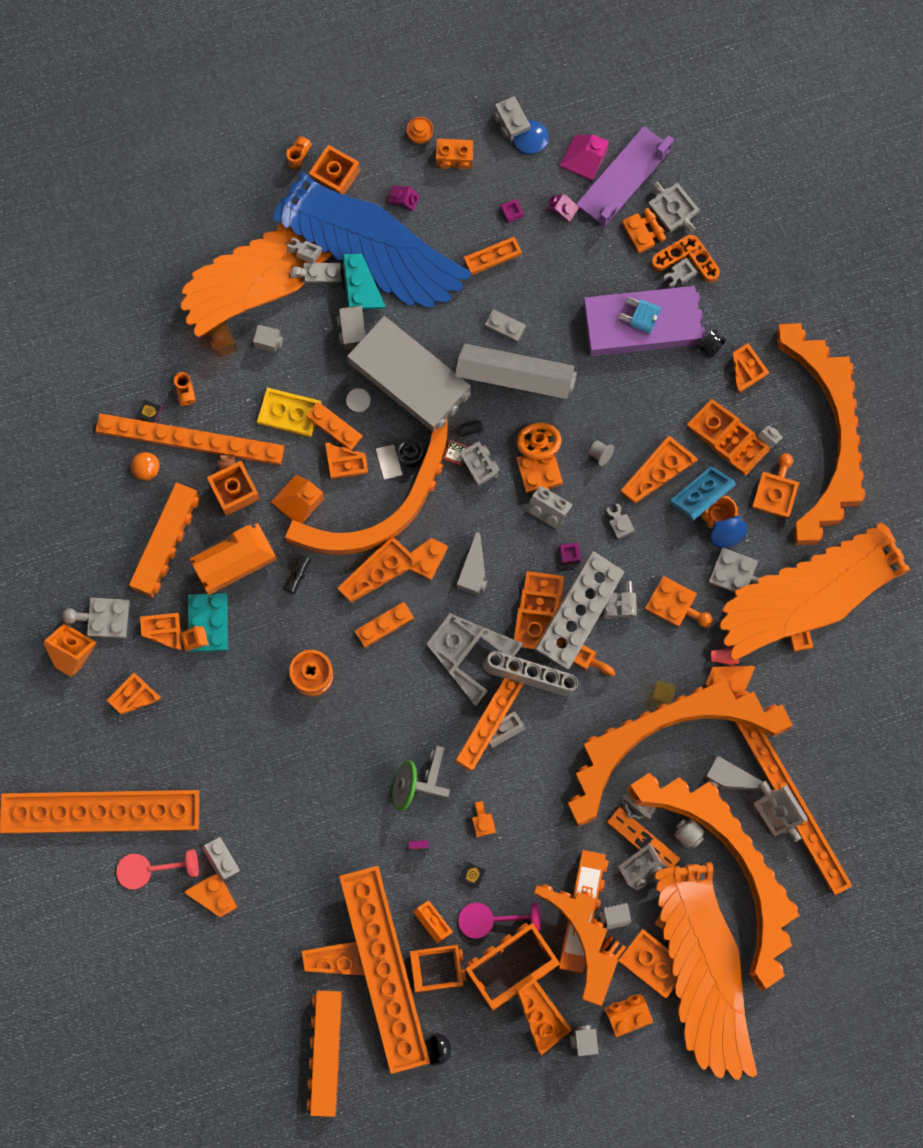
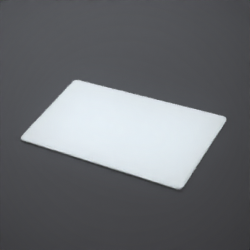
M390 445L376 449L384 479L402 475L395 446Z

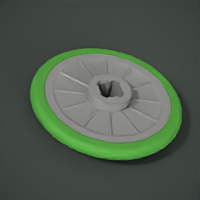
M410 760L403 762L394 780L392 799L397 811H404L414 796L417 771L415 764Z

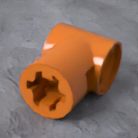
M299 136L293 146L286 152L287 164L291 169L297 170L303 166V160L312 147V143L305 137Z
M185 372L177 373L174 377V384L179 405L188 406L194 404L196 399L190 376ZM181 380L188 381L185 386L178 385Z

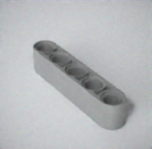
M491 652L483 662L484 670L490 674L558 695L568 696L578 686V680L572 674L501 652ZM490 659L495 660L497 666L492 665ZM509 665L514 666L516 671H511ZM527 671H531L534 677L529 676ZM545 676L550 677L552 679V683L548 682ZM564 682L569 683L570 688L565 687Z

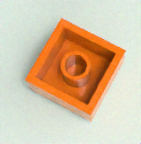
M327 145L309 172V177L318 184L345 195L360 173V164L357 160Z
M242 461L207 477L209 485L225 516L260 500L258 492Z

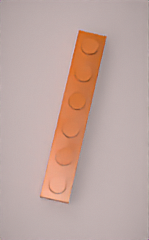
M514 666L510 667L511 671H516ZM506 678L503 679L455 760L457 764L470 772L473 771L522 688V683Z

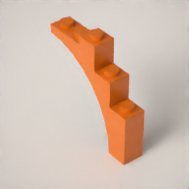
M545 884L537 885L534 895L549 902L558 909L571 923L579 937L586 964L585 987L581 1000L601 1007L618 959H615V954L603 951V954L599 952L607 929L603 928L604 924L594 920L592 923L589 922L597 899L593 898V894L582 891V893L577 892L575 899H572V895L567 892L560 891L559 894L552 891L553 887Z

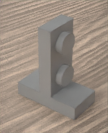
M437 746L436 751L432 750L429 762L433 763L431 770L427 769L424 781L428 782L426 784L416 781L415 792L448 800L450 789L435 786L444 755L443 747Z

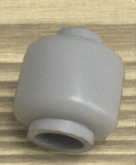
M682 819L675 826L677 828L675 837L685 848L691 847L693 849L704 839V830L694 819L687 821Z

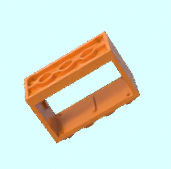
M525 923L517 929L516 935L513 937L510 934L500 940V946L497 948L491 946L483 952L484 956L478 960L475 957L467 963L465 972L492 1012L517 995L515 987L523 980L491 1001L484 990V985L481 981H478L472 972L498 953H503L504 949L529 932L549 959L548 963L531 974L535 980L538 981L560 965L533 923L530 925Z

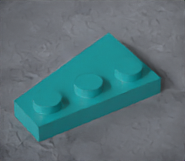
M344 254L342 258L348 308L362 306V310L385 309L386 306L363 255Z

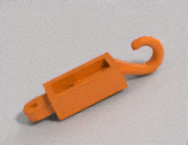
M558 638L557 646L561 648L565 640ZM584 645L572 663L585 671L592 666L600 669L607 676H615L614 669L596 660V652Z

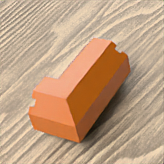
M255 524L256 528L247 525L233 532L230 535L232 538L230 541L225 539L223 542L190 558L208 595L277 560L259 524Z

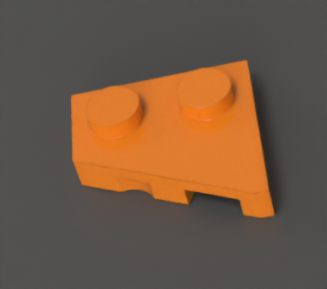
M430 538L411 552L419 561V564L409 570L432 581L448 550V546Z

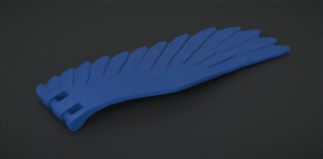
M302 171L298 175V180L293 182L288 189L289 193L285 198L281 199L273 213L275 221L278 222L281 219L285 228L291 227L298 236L302 234L308 242L312 243L314 241L317 246L322 247L324 253L329 250L338 260H342L344 254H362L373 279L376 280L380 289L387 293L393 291L401 301L410 306L414 302L424 307H434L435 301L448 302L451 300V296L448 293L449 290H462L463 285L459 280L471 277V271L428 246L379 205L332 191L318 184ZM305 181L310 184L307 191L302 188ZM294 197L299 199L296 205L291 203Z

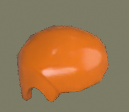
M148 452L137 454L130 464V473L136 480L149 481L157 476L160 469L158 458Z

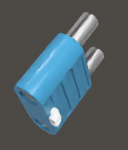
M628 297L626 303L637 307L633 317L621 313L619 319L630 323L631 327L651 334L662 307L642 299L638 301Z

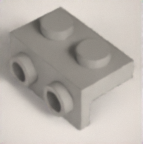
M515 96L495 104L494 119L497 123H500L502 134L505 138H508L509 142L513 141L514 136L530 130L531 126Z
M540 486L533 494L526 511L558 530L572 504Z

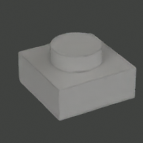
M767 426L758 435L770 448L776 446L783 438L771 426Z

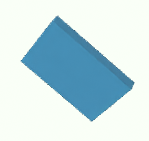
M710 466L669 502L671 506L694 520L733 488L736 483L727 475Z

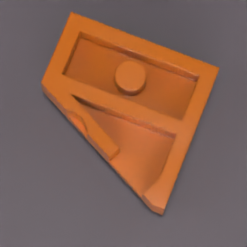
M749 343L732 353L738 393H741L769 375V371Z
M325 443L331 480L368 474L365 453L354 452L345 447L340 448L331 443Z
M179 613L140 617L141 636L143 638L182 651Z
M713 667L704 686L709 687L710 683L716 679L721 681L726 679L735 698L738 699L737 696L745 692L755 667Z
M133 673L110 696L107 702L123 715L160 701L162 698L140 677Z
M217 873L185 891L188 896L220 918L238 908L224 881L221 882Z

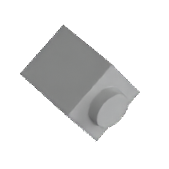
M258 325L253 340L254 348L276 353L277 349L281 348L283 342L280 330Z

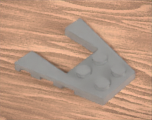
M450 613L428 641L427 645L473 704L478 706L488 690L458 668L481 637L502 653L514 657L523 644Z

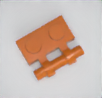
M650 208L643 210L645 218L641 219L639 213L622 220L621 223L638 254L654 247L655 242L653 239L658 238L660 243L666 240L665 231L657 223V217L655 213L651 212ZM650 224L653 229V231L650 233L646 228V225Z

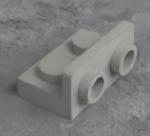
M477 442L459 452L478 486L493 477L495 479L499 477L498 471L500 469L495 461L491 462L489 459L490 452L486 445L482 446L480 442Z
M651 844L646 845L618 866L627 884L636 891L644 888L647 883L653 880L655 872L659 869L668 868L661 861Z

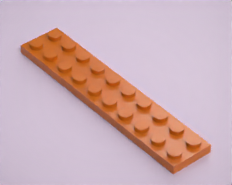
M200 791L1 794L0 833L199 830Z
M375 866L341 875L339 877L390 1073L393 1074L429 1064L428 1053L379 867Z

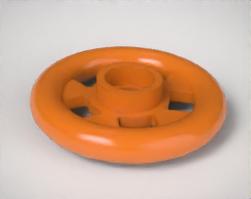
M538 422L524 427L519 432L516 443L518 450L525 457L543 460L558 452L562 438L554 426ZM537 430H545V434L543 432H537ZM527 434L532 435L530 440L525 439ZM548 437H554V442H549ZM530 445L534 450L530 451L527 447ZM546 447L549 449L544 452L540 451L541 449H544Z

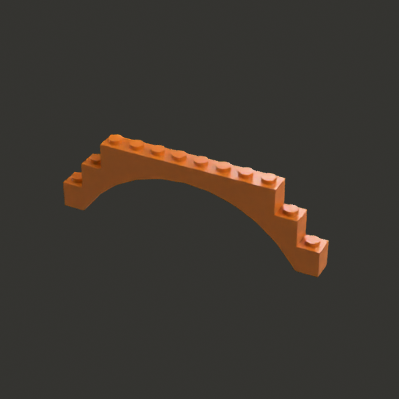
M801 323L779 324L776 330L778 349L798 361L815 378L825 393L833 411L838 434L836 464L826 492L818 503L793 526L795 545H816L823 538V528L820 526L839 525L842 519H844V508L841 507L860 506L862 501L865 500V489H862L861 485L864 478L863 471L860 470L862 455L861 452H858L860 435L856 432L858 417L855 416L854 411L857 408L856 398L853 399L855 382L851 379L853 363H850L849 357H829V347L826 346L825 340L805 341V330H802Z
M716 679L707 688L699 687L693 690V694L687 697L685 695L677 697L674 700L675 702L670 705L664 703L658 706L657 711L652 713L647 711L639 715V719L635 721L630 719L623 722L620 728L614 729L613 727L604 731V735L598 738L597 736L588 738L586 740L587 743L584 744V749L593 766L585 765L579 768V772L576 773V777L585 795H576L568 803L578 827L597 818L602 793L612 772L624 756L643 739L663 728L680 722L698 719L730 720L750 725L775 737L790 730L793 726L783 705H771L764 712L754 692L749 693L746 691L738 695V699H736L727 680L721 681Z
M650 773L627 787L626 790L636 805L663 808L684 815L689 819H694L726 846L742 869L755 903L757 941L749 975L760 991L767 989L785 976L783 967L774 958L792 946L790 936L781 928L800 916L797 912L798 908L788 899L785 888L778 884L774 872L763 862L762 854L755 850L751 838L743 832L741 823L731 814L729 805L722 801L717 787L709 781L690 793L688 784L679 777L660 789L658 780Z

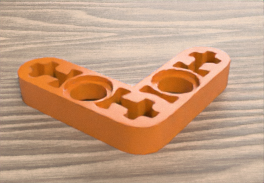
M688 235L655 254L652 258V268L658 272L664 271L689 257L706 282L713 283L717 281L720 274L718 266L700 240L694 235ZM688 241H689L690 243H693V242H694V246H693V247H692L691 245L688 246V247H686L687 244H688ZM673 249H677L680 251L681 255L679 257H673L670 251ZM703 255L706 261L700 263L696 260V256ZM657 259H659L660 261L664 260L663 265H661L660 263L656 264ZM708 269L710 272H715L714 277L712 275H707Z

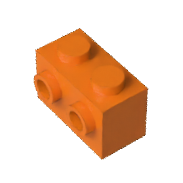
M437 139L436 167L442 169L455 167L462 170L472 168L474 140Z

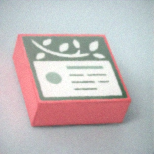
M450 441L444 455V460L461 466L463 459L459 452L468 447Z

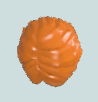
M724 495L701 514V517L704 521L708 522L707 526L713 529L712 526L716 521H724L738 516V507L734 500Z

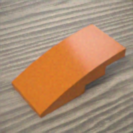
M713 399L687 424V427L707 446L744 476L770 451V446L757 438L755 432L740 422V418Z
M526 571L524 590L522 589L514 640L523 644L522 648H536L561 604L565 576Z

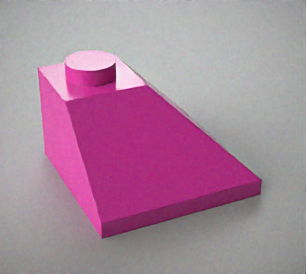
M593 134L574 135L560 167L593 181L608 151L609 141Z

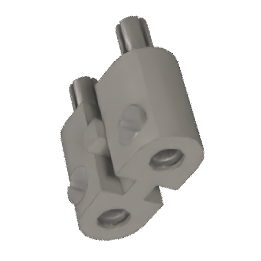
M626 581V592L621 594L612 593L603 609V618L637 617L636 593L632 592V581Z

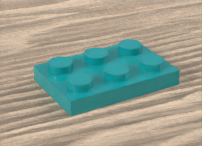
M227 593L188 595L189 629L195 626L204 627L208 640L207 646L190 650V653L228 651Z

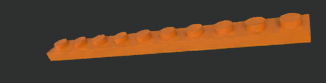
M100 413L96 426L97 434L218 455H228L235 458L276 465L282 464L285 449L284 445Z
M736 722L737 728L772 789L777 790L787 785L808 818L795 829L833 895L835 896L851 887V882L765 733L750 725Z

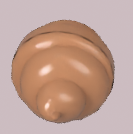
M221 455L220 459L217 460V466L220 471L236 463L235 458L228 455Z

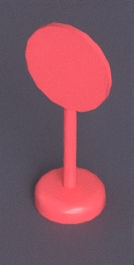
M195 849L186 851L185 862L151 866L146 857L140 854H129L120 860L116 874L122 886L128 889H138L148 883L151 871L186 867L190 877H197L199 874V862Z

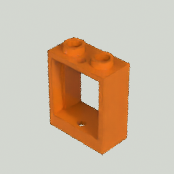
M458 945L410 951L415 993L463 987V982L467 981L465 969L461 970L460 962L464 961L462 949L458 950ZM453 952L457 982L423 986L419 957Z

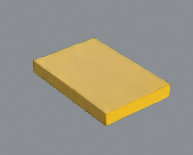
M267 388L257 424L311 438L315 424L308 420L306 415L317 402L321 403V401Z

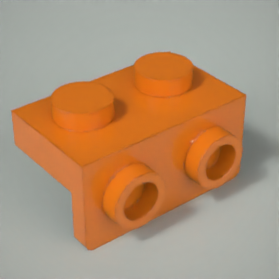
M641 994L632 995L626 1000L612 1003L604 1009L616 1038L653 1023L647 1003Z

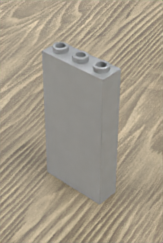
M386 316L374 326L347 356L348 363L433 433L437 428L440 430L446 423L445 419L449 415L453 416L459 408L458 405L462 401L465 402L471 395V385L461 377H456L455 372Z
M464 344L458 358L455 376L567 399L568 394L573 393L577 372H573V365Z

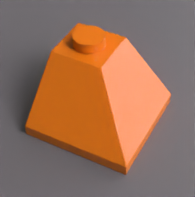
M295 475L271 503L291 520L303 523L324 500V494L309 480Z
M63 624L44 641V646L54 667L72 677L82 668L97 642Z

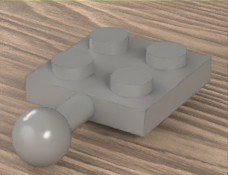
M722 547L708 584L732 593L750 583L758 584L757 580L759 578L753 576L758 561Z
M90 598L89 613H77L74 609L68 608L63 611L62 619L68 624L74 623L76 620L88 621V637L127 639L130 601Z

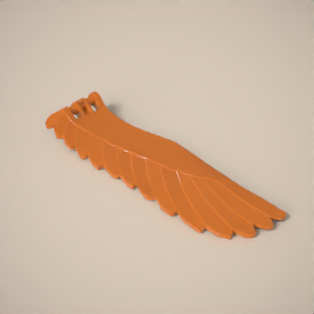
M281 223L276 226V231L265 233L263 239L252 240L249 243L250 246L235 248L232 255H221L213 259V264L203 266L193 272L192 277L194 279L188 282L182 290V294L186 295V297L181 302V310L190 311L186 318L187 325L196 324L194 328L195 336L201 337L231 317L299 290L305 284L303 278H290V270H292V267L303 268L302 265L309 262L297 258V253L288 252L287 244L291 245L292 238L298 239L303 244L307 241L302 234L298 236L291 227L285 228ZM329 250L325 253L322 251L314 263H325L333 254Z
M878 523L876 525L877 528L867 529L866 534L856 535L853 537V540L842 541L840 543L841 547H829L825 549L826 554L814 555L811 557V561L800 562L796 565V568L781 569L778 575L763 576L757 580L758 584L747 585L736 590V598L727 602L722 610L727 616L720 623L721 630L729 631V634L724 639V645L727 647L734 646L731 652V659L736 661L772 642L841 621L878 588L908 573L910 568L908 565H905L903 561L905 558L900 548L896 547V540L890 529L885 524ZM888 547L890 552L885 555L883 549ZM897 564L899 569L893 572L890 566Z
M708 862L701 866L699 864H690L683 868L674 866L659 869L655 872L654 878L659 879L656 890L660 892L658 905L662 907L660 921L665 922L663 938L669 940L668 955L672 958L673 976H678L675 994L681 999L678 1015L680 1022H685L684 1040L686 1050H693L696 1062L702 1070L709 1066L714 1076L718 1078L724 1076L725 1070L729 1072L732 1078L737 1080L741 1078L742 1070L748 1076L754 1077L757 1075L745 1019L739 949L723 918L715 897L712 882L713 864ZM705 873L704 880H700V874ZM686 875V881L681 882V876Z

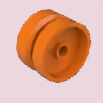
M305 650L299 653L290 665V678L295 689L308 697H315L325 693L331 687L333 681V669L328 657L316 650Z

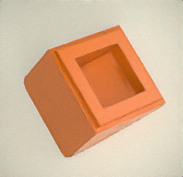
M195 626L181 633L185 651L208 645L204 627Z

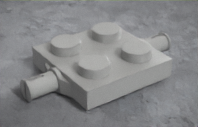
M658 181L656 184L654 183L652 187L658 195L648 202V206L666 229L671 233L678 227L685 226L689 233L694 232L696 228L690 220L700 210L678 183L666 189H663Z
M766 780L761 782L759 786L765 795L756 800L754 805L774 837L781 833L789 832L794 842L800 840L801 837L795 828L808 818L788 786L785 785L777 790H771Z

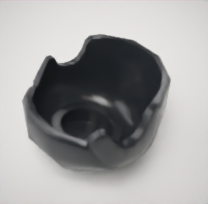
M431 1034L424 1041L430 1064L436 1066L446 1063L450 1058L452 1050L450 1041L443 1034Z

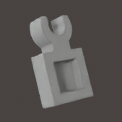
M292 238L291 245L287 244V251L297 253V258L313 264L322 253V247L308 241L302 244L298 239Z
M685 258L671 268L673 273L664 275L663 281L671 279L672 283L669 284L668 288H674L677 281L684 284L696 276L697 271L689 260Z
M617 503L615 505L617 512H611L608 507L606 513L610 518H613V520L609 521V524L618 540L634 533L635 530L628 515H621V506Z

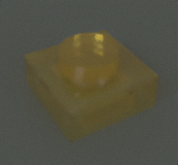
M657 680L652 700L670 705L676 685Z

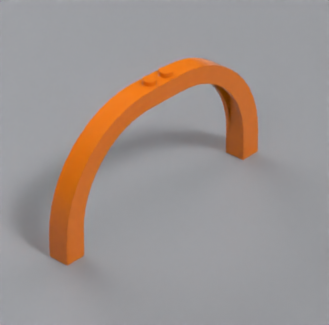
M447 418L445 419V425L440 430L437 428L434 433L432 432L427 454L409 496L389 518L371 528L350 533L322 531L292 520L285 536L286 542L316 553L348 555L377 548L392 536L395 538L416 518L429 492H433L435 489V477L440 475L443 469L441 462L447 444Z

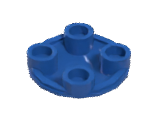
M528 120L531 126L530 130L514 136L513 142L523 155L538 153L548 145V131L538 121Z
M734 516L724 521H716L712 526L711 539L717 547H732L744 539L747 534V525L740 516Z

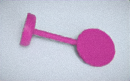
M539 902L532 903L530 914L493 917L491 910L484 904L471 903L462 909L459 914L458 923L461 931L466 936L475 939L485 937L490 933L493 923L500 921L531 919V924L533 923L537 930H541Z

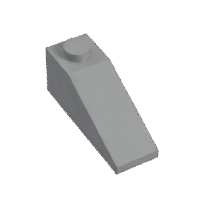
M476 532L459 577L457 589L479 596L480 591L484 592L487 581H485L480 533Z
M719 756L714 760L704 778L721 789L763 792L759 786L762 782L761 780Z

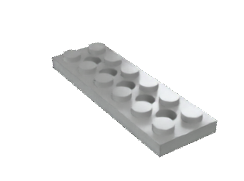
M590 552L534 650L565 670H569L625 571L596 552ZM597 572L603 576L601 583H597L594 579ZM586 589L593 591L592 599L586 598ZM577 605H581L584 608L582 616L576 613ZM568 621L573 622L575 625L573 632H569L566 629ZM558 638L565 640V647L563 649L557 646Z

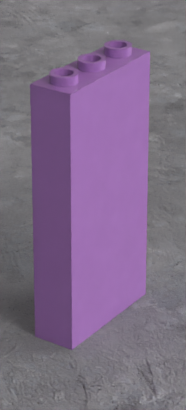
M695 286L585 297L583 307L590 356L700 345L702 339L705 338V329L701 327L700 322L703 316L702 310L698 309V303H700L699 292H696ZM628 297L638 301L642 299L662 307L651 334L631 327L630 323L619 319L621 313L633 317L637 307L626 303Z

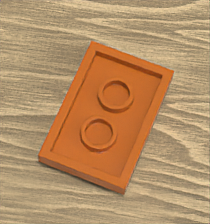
M642 929L618 962L666 999L675 988L678 977L672 974V958L669 957L668 949Z

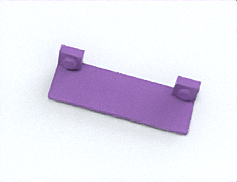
M643 127L578 201L577 206L605 227L672 150L674 139L668 135L663 140L646 127Z

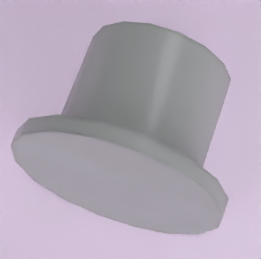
M358 388L349 392L346 402L352 411L362 413L369 407L371 399L367 391Z
M597 440L591 446L589 455L598 460L599 466H603L613 455L614 445L610 444L607 446Z

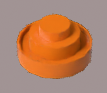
M416 117L407 125V136L413 143H427L433 136V125L424 117Z

